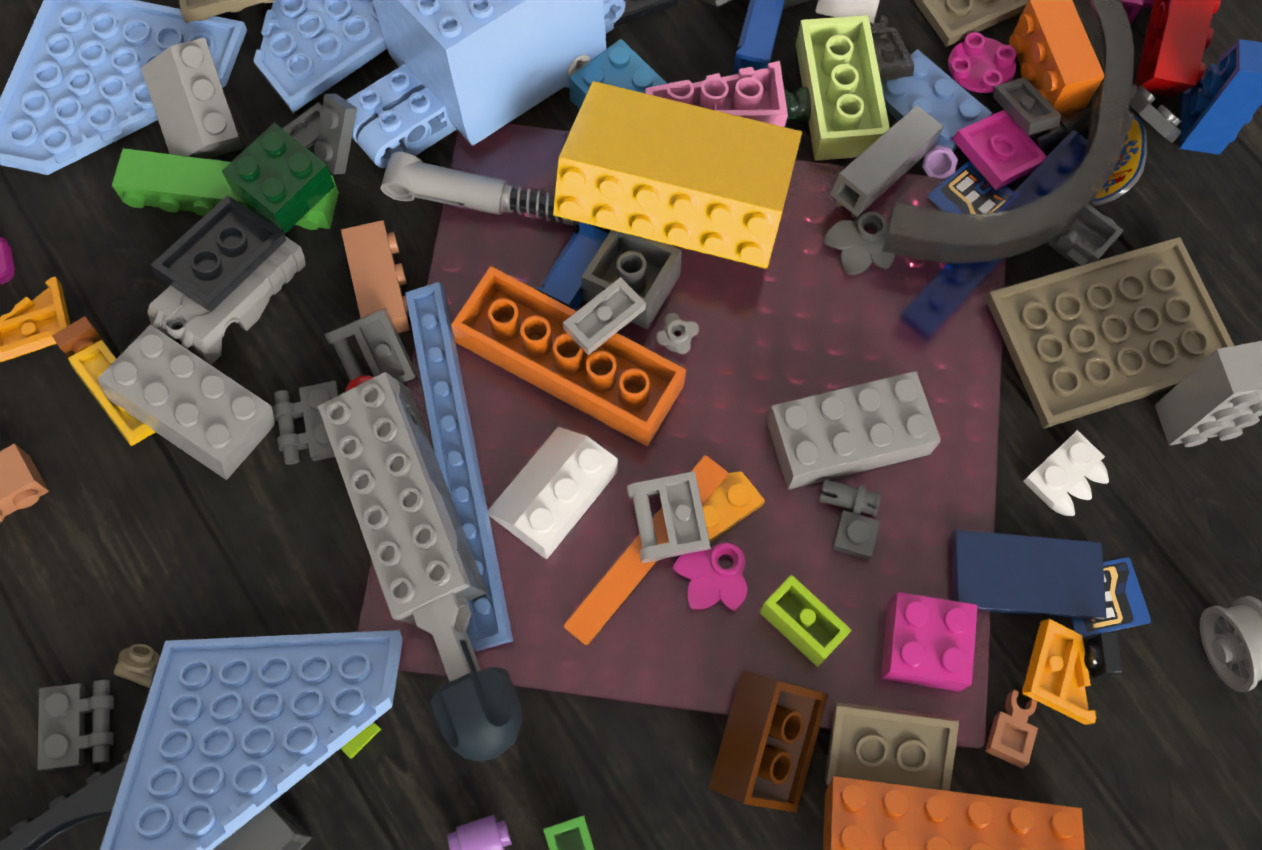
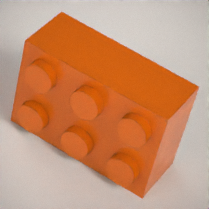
M1028 0L1015 30L1010 36L1009 45L1016 50V57L1021 66L1022 78L1025 77L1061 116L1066 117L1088 105L1105 75L1072 0Z

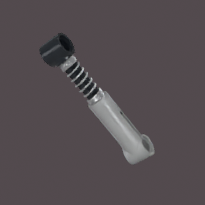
M394 152L389 157L381 190L392 199L407 202L419 198L501 215L502 211H506V213L517 211L519 215L527 213L528 217L536 215L538 219L543 216L546 217L547 221L553 218L559 223L562 220L563 224L572 225L575 233L578 234L580 231L578 221L553 215L555 197H551L549 192L547 195H541L540 191H537V194L531 193L530 188L528 191H522L521 187H518L517 190L514 189L513 185H507V180L426 164L418 157L405 152ZM594 226L606 233L609 231V229Z

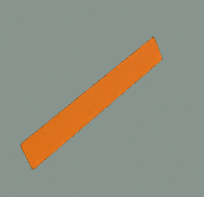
M706 455L703 456L691 471H695L702 506L728 475L725 469ZM661 507L652 518L657 544L669 542L663 509ZM640 534L564 624V628L584 645H588L657 562H641L639 550L642 548Z

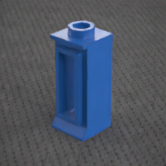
M750 0L738 50L736 51L733 73L738 74L739 69L753 67L754 71L767 68L771 60L785 0Z
M579 222L580 231L578 234L573 233L542 282V287H537V291L575 311L583 300L581 276L608 236V233L582 222Z

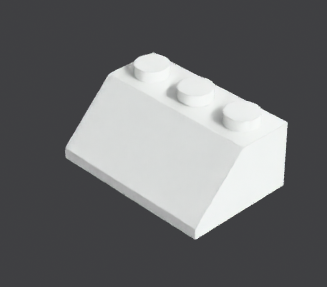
M557 427L489 508L488 514L547 560L617 474L618 458L588 436Z

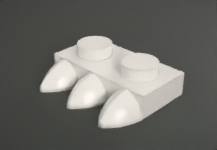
M1077 430L1023 482L1052 510L1061 515L1074 516V504L1068 493L1079 499L1090 500L1092 492L1085 477L1102 484H1107L1109 477L1107 469L1101 461L1105 456Z

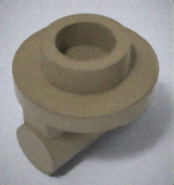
M132 645L120 652L114 675L151 688L160 655L148 645Z

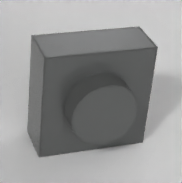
M843 510L832 550L869 561L873 554L881 521Z

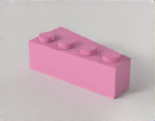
M780 61L768 63L767 68L755 71L753 67L739 69L738 74L721 77L719 73L708 75L701 82L691 83L688 79L645 88V94L785 127L788 116Z

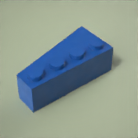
M1239 39L1219 57L1218 65L1211 64L1206 68L1205 77H1202L1201 81L1196 83V86L1180 94V131L1183 133L1179 136V149L1220 155L1227 145L1236 139L1241 128L1251 121L1253 114L1262 104V42Z

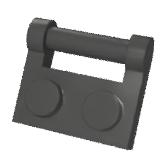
M386 308L324 334L328 344H333L350 381L364 376L347 340V337L355 335L374 377L386 372L399 382L404 383L417 376Z

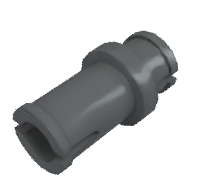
M825 479L819 502L852 509V513L858 515L863 512L876 517L882 493L869 491L867 486L861 484L857 488Z

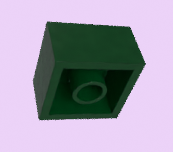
M273 123L222 170L232 192L265 220L284 231L285 234L335 187L327 164L276 123Z

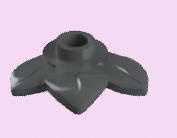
M866 212L858 216L855 221H839L828 231L824 240L826 245L842 250L840 255L841 266L848 275L864 272L872 262L880 268L888 269L895 258V246L887 237L888 224L885 218L877 212ZM871 228L875 231V234H869L864 229Z

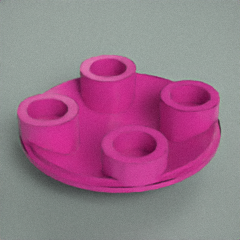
M973 32L968 34L965 40L957 44L951 51L948 59L949 72L953 79L967 90L978 93L994 92L996 85L1010 82L1013 79L1016 71V50L1010 45H1004L997 40L986 38L980 33Z

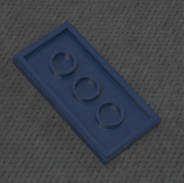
M955 530L951 533L953 601L978 605L977 611L1088 620H1103L1107 618L1102 542Z

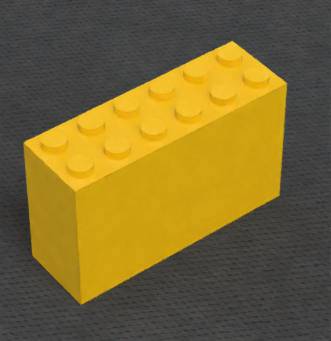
M592 81L559 155L553 215L767 269L802 131Z

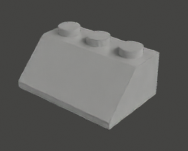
M205 37L170 46L141 68L170 154L209 159L243 149Z

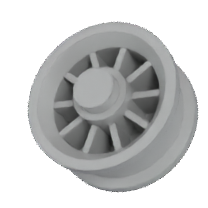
M1244 596L1237 598L1229 608L1213 606L1205 609L1200 618V634L1204 650L1215 672L1226 685L1237 692H1247L1254 689L1258 681L1262 680V602L1255 597Z

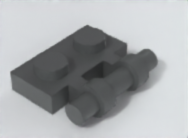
M336 380L299 388L301 402L290 403L288 391L280 390L275 392V405L272 407L274 420L278 421L279 425L278 449L283 452L285 464L292 465L300 462L298 450L309 448L310 457L313 461L335 457L318 406L340 395ZM304 417L306 433L295 434L293 419Z
M109 680L93 681V697L85 699L86 686L80 683L39 688L37 770L44 772L85 767V750L92 749V764L110 762V747L114 746V732H110V710L114 709V696L110 695ZM93 713V733L85 735V714Z

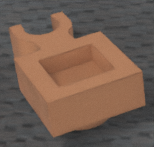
M1013 690L1006 698L1005 710L1007 714L1000 711L994 716L985 752L1020 768H1024L1029 764L1038 730L1037 727L1028 724L1027 720L1035 712L1038 701L1031 699L1026 703L1025 710L1021 709L1016 702L1019 692Z

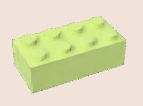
M869 16L801 20L795 45L814 159L818 161L856 158L890 129Z

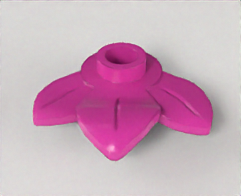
M720 543L711 550L681 555L673 566V570L676 573L691 579L687 597L689 607L692 610L708 609L721 600L727 608L735 611L746 598L748 586L742 575L746 564L745 556L742 550L732 543ZM722 557H728L732 560L733 566L729 569H724L719 565L718 561Z

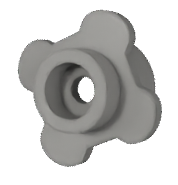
M672 313L665 317V326L662 331L657 333L656 339L659 345L665 346L670 351L685 354L690 351L691 340L693 336L698 334L699 327L697 323L693 321L686 322L680 319L677 314ZM679 331L681 335L675 336L674 332Z

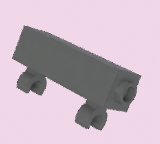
M916 105L839 173L830 193L837 200V206L839 208L842 206L846 207L852 212L851 218L856 219L933 148L944 126Z

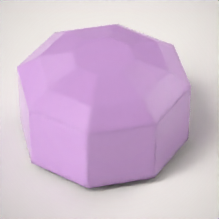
M936 144L924 156L922 167L929 178L944 180L955 173L958 160L950 147Z

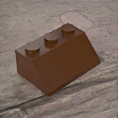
M742 669L708 789L745 805L797 813L829 694Z

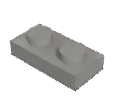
M620 277L563 322V329L589 355L642 313L646 308V303Z

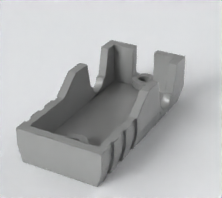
M285 237L286 241L212 312H209L170 285L150 303L147 313L151 325L174 341L180 339L183 347L212 365L221 356L222 337H224L227 327L232 322H236L245 331L251 328L261 317L270 300L269 298L282 289V285L288 283L297 271L299 272L306 266L301 247ZM175 326H183L182 328L175 330Z

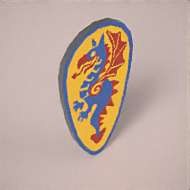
M1131 114L1123 117L1110 129L1082 170L1076 184L1075 194L1081 195L1091 206L1102 205L1122 196L1138 182L1144 171L1147 157V135L1143 123L1136 115Z

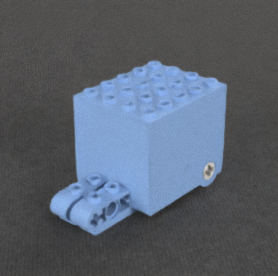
M373 0L388 52L399 68L346 100L357 107L352 138L380 168L387 167L392 153L405 152L416 156L455 130H458L474 146L563 87H569V77L606 50V34L614 29V23L622 16L625 10V1Z

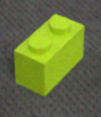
M792 574L766 600L759 612L817 667L852 631Z

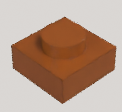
M86 316L52 335L59 348L68 357L100 340L105 342L99 331Z

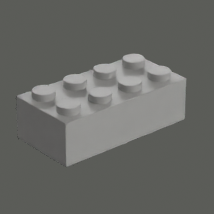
M149 325L98 378L102 390L109 401L123 408L125 412L151 427L153 431L226 480L275 426L273 410L270 404L152 325Z
M1262 341L1216 349L1155 404L1168 445L1184 443L1185 447H1193L1205 443L1208 440L1207 438L1216 436L1221 441L1233 439L1243 434V428L1252 426L1260 421L1259 416L1262 415Z
M917 371L772 405L766 420L787 490L822 482L825 479L830 480L931 455L941 441Z

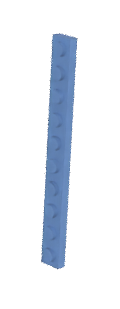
M440 282L406 292L405 294L435 456L488 592L468 601L472 614L467 632L473 650L479 651L512 642L513 637L461 369L451 327L452 323L445 287Z

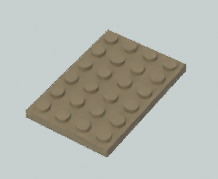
M1181 237L992 291L985 297L1043 429L1172 389L1216 349L1234 346Z

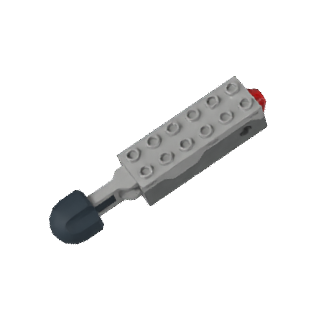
M386 372L376 377L369 375L357 377L348 383L343 394L319 405L318 409L392 619L417 625V627L427 631L434 637L449 683L443 685L441 690L434 693L431 705L440 731L450 747L465 759L481 762L497 758L515 743L522 723V714L518 696L507 670L500 667H489L481 670L466 631L472 614L468 601L488 593L411 390Z

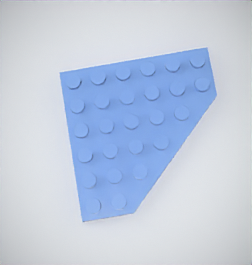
M43 0L0 97V165L49 175L157 121L158 118L141 68L170 46L205 37L222 88L225 87L247 32L244 22L212 16L205 21L185 23L181 10L178 8L138 0Z
M276 0L273 2L271 10H267L261 31L263 35L261 48L256 50L253 61L258 70L294 113L388 48L373 0Z
M400 630L165 641L100 850H213L392 708L403 641Z

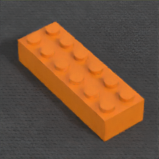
M490 266L451 324L455 342L648 447L684 387L686 369L618 333L614 334L588 355L563 329V322L577 311Z
M833 776L825 792L823 850H1085L1082 808Z

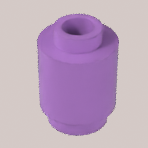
M495 814L457 826L455 832L447 834L450 850H505V846L512 844L505 820L497 822Z

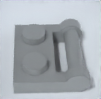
M695 471L636 482L627 486L628 497L633 500L642 544V548L639 550L642 563H650L663 558L710 550ZM658 493L660 494L669 540L668 543L657 544L648 496Z

